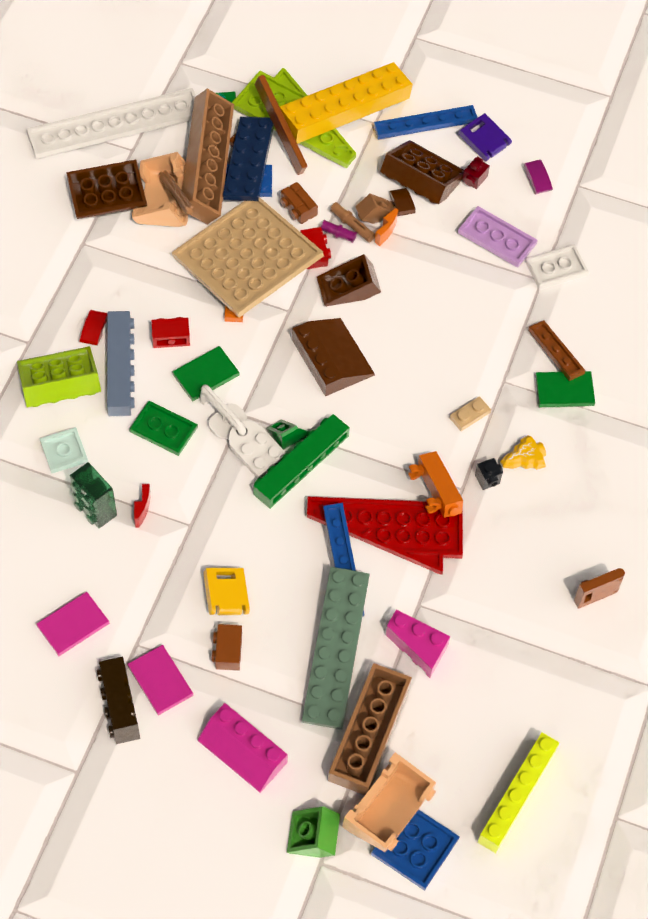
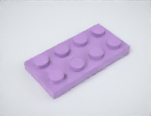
M479 206L476 207L458 230V233L516 267L521 265L538 241Z

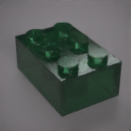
M89 462L69 475L70 487L73 490L72 496L75 500L73 504L79 512L83 511L86 514L85 517L91 525L95 524L100 529L117 516L113 488Z

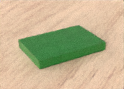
M220 346L172 371L174 378L192 402L200 398L201 387L204 384L215 390L240 376V372Z
M585 371L584 375L571 381L562 372H536L539 408L595 406L591 371Z
M148 401L129 428V431L179 456L197 430L198 424Z

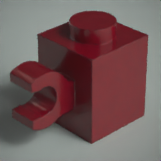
M478 156L464 170L462 180L466 185L476 190L488 177L490 165L483 162L484 160Z

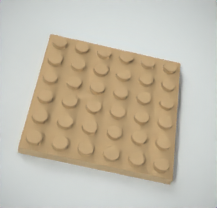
M260 197L259 201H243L172 252L173 257L239 318L324 256L321 249Z

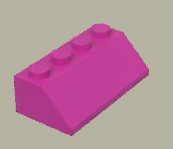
M226 703L210 718L198 738L200 744L259 793L266 788L288 763V754Z

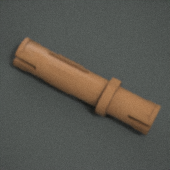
M338 202L331 206L330 211L339 217L343 224L346 223L368 243L374 240L375 233L355 218L351 211L344 209Z

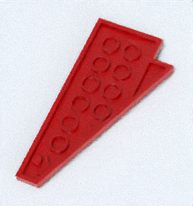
M330 497L307 498V518L326 525L323 506L343 503L349 536L437 574L443 575V558L462 559L463 507L461 514L443 518L439 509L434 513H428L425 508L428 506L426 501Z

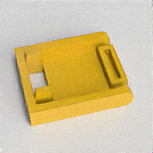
M206 568L203 571L209 615L215 614V606H217V615H241L242 610L244 615H248L250 607L244 568ZM217 576H231V579H217Z

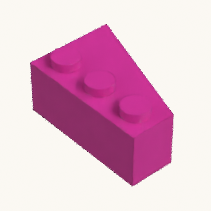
M397 609L386 629V636L431 678L449 645L450 636Z

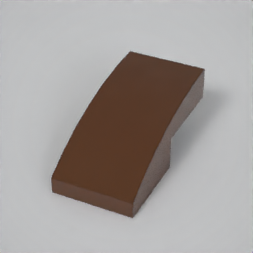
M407 188L389 191L391 201L395 208L398 209V216L414 214L416 212L414 202Z

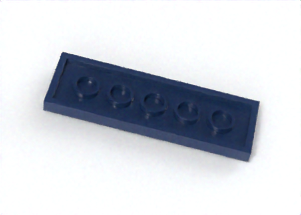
M240 117L223 192L224 200L259 201L274 129L271 118Z

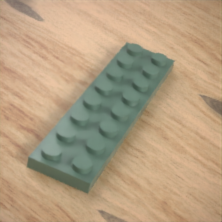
M330 567L302 723L343 729L370 573Z

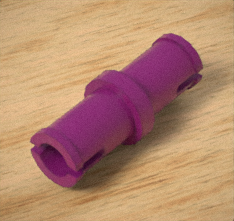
M325 219L322 222V231L335 235L334 237L337 239L340 237L354 243L357 232L346 229L341 224L336 225L328 222Z

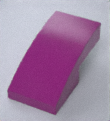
M541 159L524 163L528 180H531L535 195L553 190L549 175Z

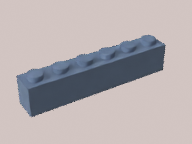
M108 311L107 409L109 417L131 416V409L135 408V398L131 397V392H135V382L131 381V376H135V367L131 365V360H135L134 349H131V345H135L134 333L131 334V329H135L134 318L130 316V311Z

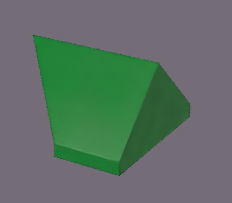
M282 419L266 428L270 436L283 450L307 437L310 432Z

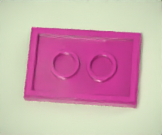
M85 592L36 625L56 654L61 656L110 623L89 593Z
M164 645L127 664L158 716L194 696Z

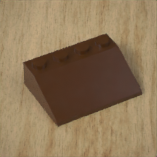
M408 140L386 154L380 172L385 174L387 178L399 182L401 186L410 188L417 195L426 197L431 203L439 205L450 196L463 180L464 169Z
M136 159L66 172L77 219L147 206Z
M341 318L308 321L292 328V341L325 397L375 376L374 371Z

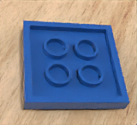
M418 810L397 837L399 842L392 851L388 849L384 852L375 847L371 855L425 891L458 842L460 836Z

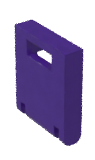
M486 113L459 131V136L485 162L512 144L511 138ZM479 125L480 128L478 130H476L475 132L471 131L474 127Z

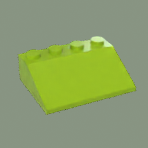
M90 346L17 361L27 407H38L42 404L57 403L61 400L76 399L80 396H91L101 392L99 376Z

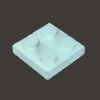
M76 427L40 438L51 474L88 462Z

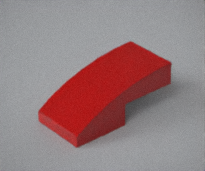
M90 310L82 329L80 342L98 346L103 336V328L108 320V313Z
M142 484V501H134L135 528H140L148 513L151 500L150 484Z

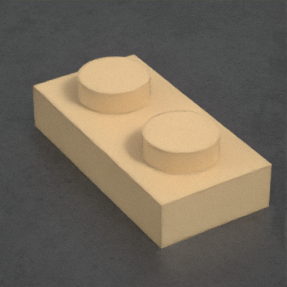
M479 396L450 414V420L462 432L490 414L491 408Z

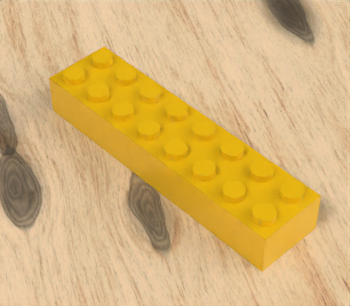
M392 62L282 105L280 109L298 144L410 99L413 84L395 62Z

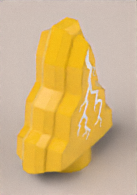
M527 435L521 438L520 443L515 445L514 450L506 454L500 463L503 468L509 469L520 466L525 469L535 468L536 470L545 468L544 457L546 456V450L542 442L536 443L532 436Z

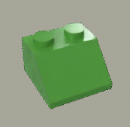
M324 806L293 811L287 853L317 858L335 856L340 814Z

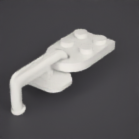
M204 384L201 387L200 403L207 405L211 402L218 410L209 419V427L216 436L229 439L231 450L257 479L266 474L271 466H276L286 452L257 422L247 420V414L239 405L234 403L225 405L208 385Z

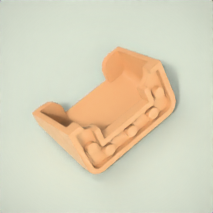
M178 152L140 161L139 173L141 179L145 182L144 193L147 206L133 209L132 218L136 223L171 227L187 225L189 214L180 210V205L160 180L159 175L160 172L166 170L182 190L186 162Z
M396 752L389 759L390 763L383 769L380 777L359 804H356L354 809H350L346 814L342 825L351 834L384 852L388 849L392 851L399 842L397 837L426 800L430 801L436 793L434 790L436 782Z

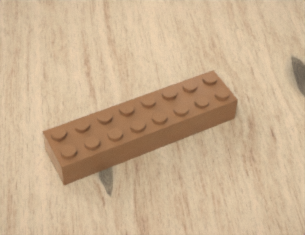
M208 88L194 98L182 192L194 206V212L189 213V215L207 225L221 216L234 111L233 103Z

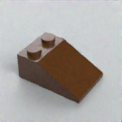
M365 254L317 276L322 299L326 307L366 300L381 293L374 265Z

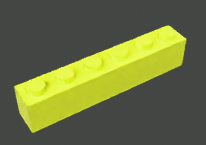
M541 732L484 827L477 843L495 854L497 853L556 753L560 742Z

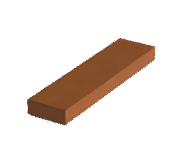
M545 320L529 326L528 331L569 381L585 374L583 366Z

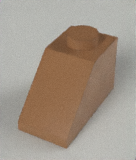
M371 193L355 206L358 211V217L363 222L366 221L371 224L383 221V217L395 209L392 201Z

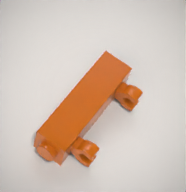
M437 451L419 455L418 465H410L409 469L411 472L408 475L411 480L422 476L432 495V498L426 499L428 506L425 508L427 512L434 513L439 509L443 518L461 514L463 499Z

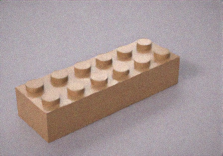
M373 663L328 774L329 782L366 795L372 785L406 699L412 677Z

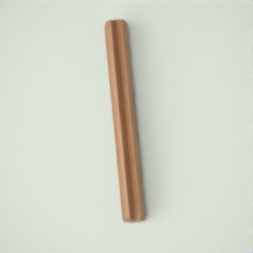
M166 170L160 172V180L186 214L193 213L194 206Z

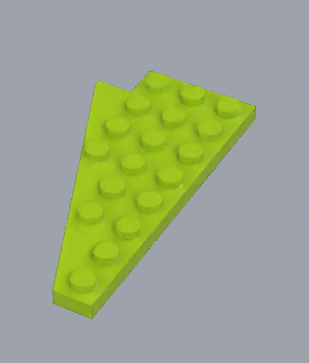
M282 68L275 77L259 71L232 103L235 110L248 117L270 118L254 85L258 76L261 75L265 76L279 107L308 95L287 70ZM336 128L299 143L345 168H348L356 158L355 150Z

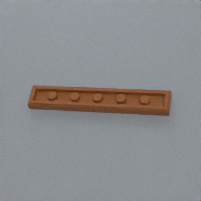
M258 76L254 85L297 175H301L305 172L308 165L265 76Z

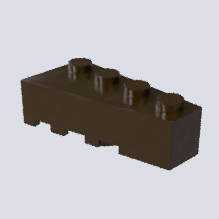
M123 656L99 661L100 669L96 671L98 681H103L104 688H100L102 700H107L108 706L104 707L106 719H111L112 723L111 726H108L110 738H115L116 745L141 739Z

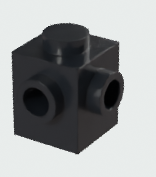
M495 458L477 464L475 477L482 490L500 484L503 468L500 463L497 464Z

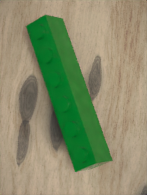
M334 414L329 418H324L317 429L311 430L306 439L299 441L294 446V449L289 454L286 453L276 466L273 465L269 468L263 478L260 477L255 481L253 485L254 496L271 509L349 437L350 427Z

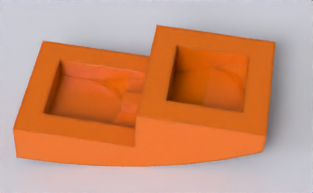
M397 208L383 217V225L375 233V243L378 246H381L392 234L397 223Z

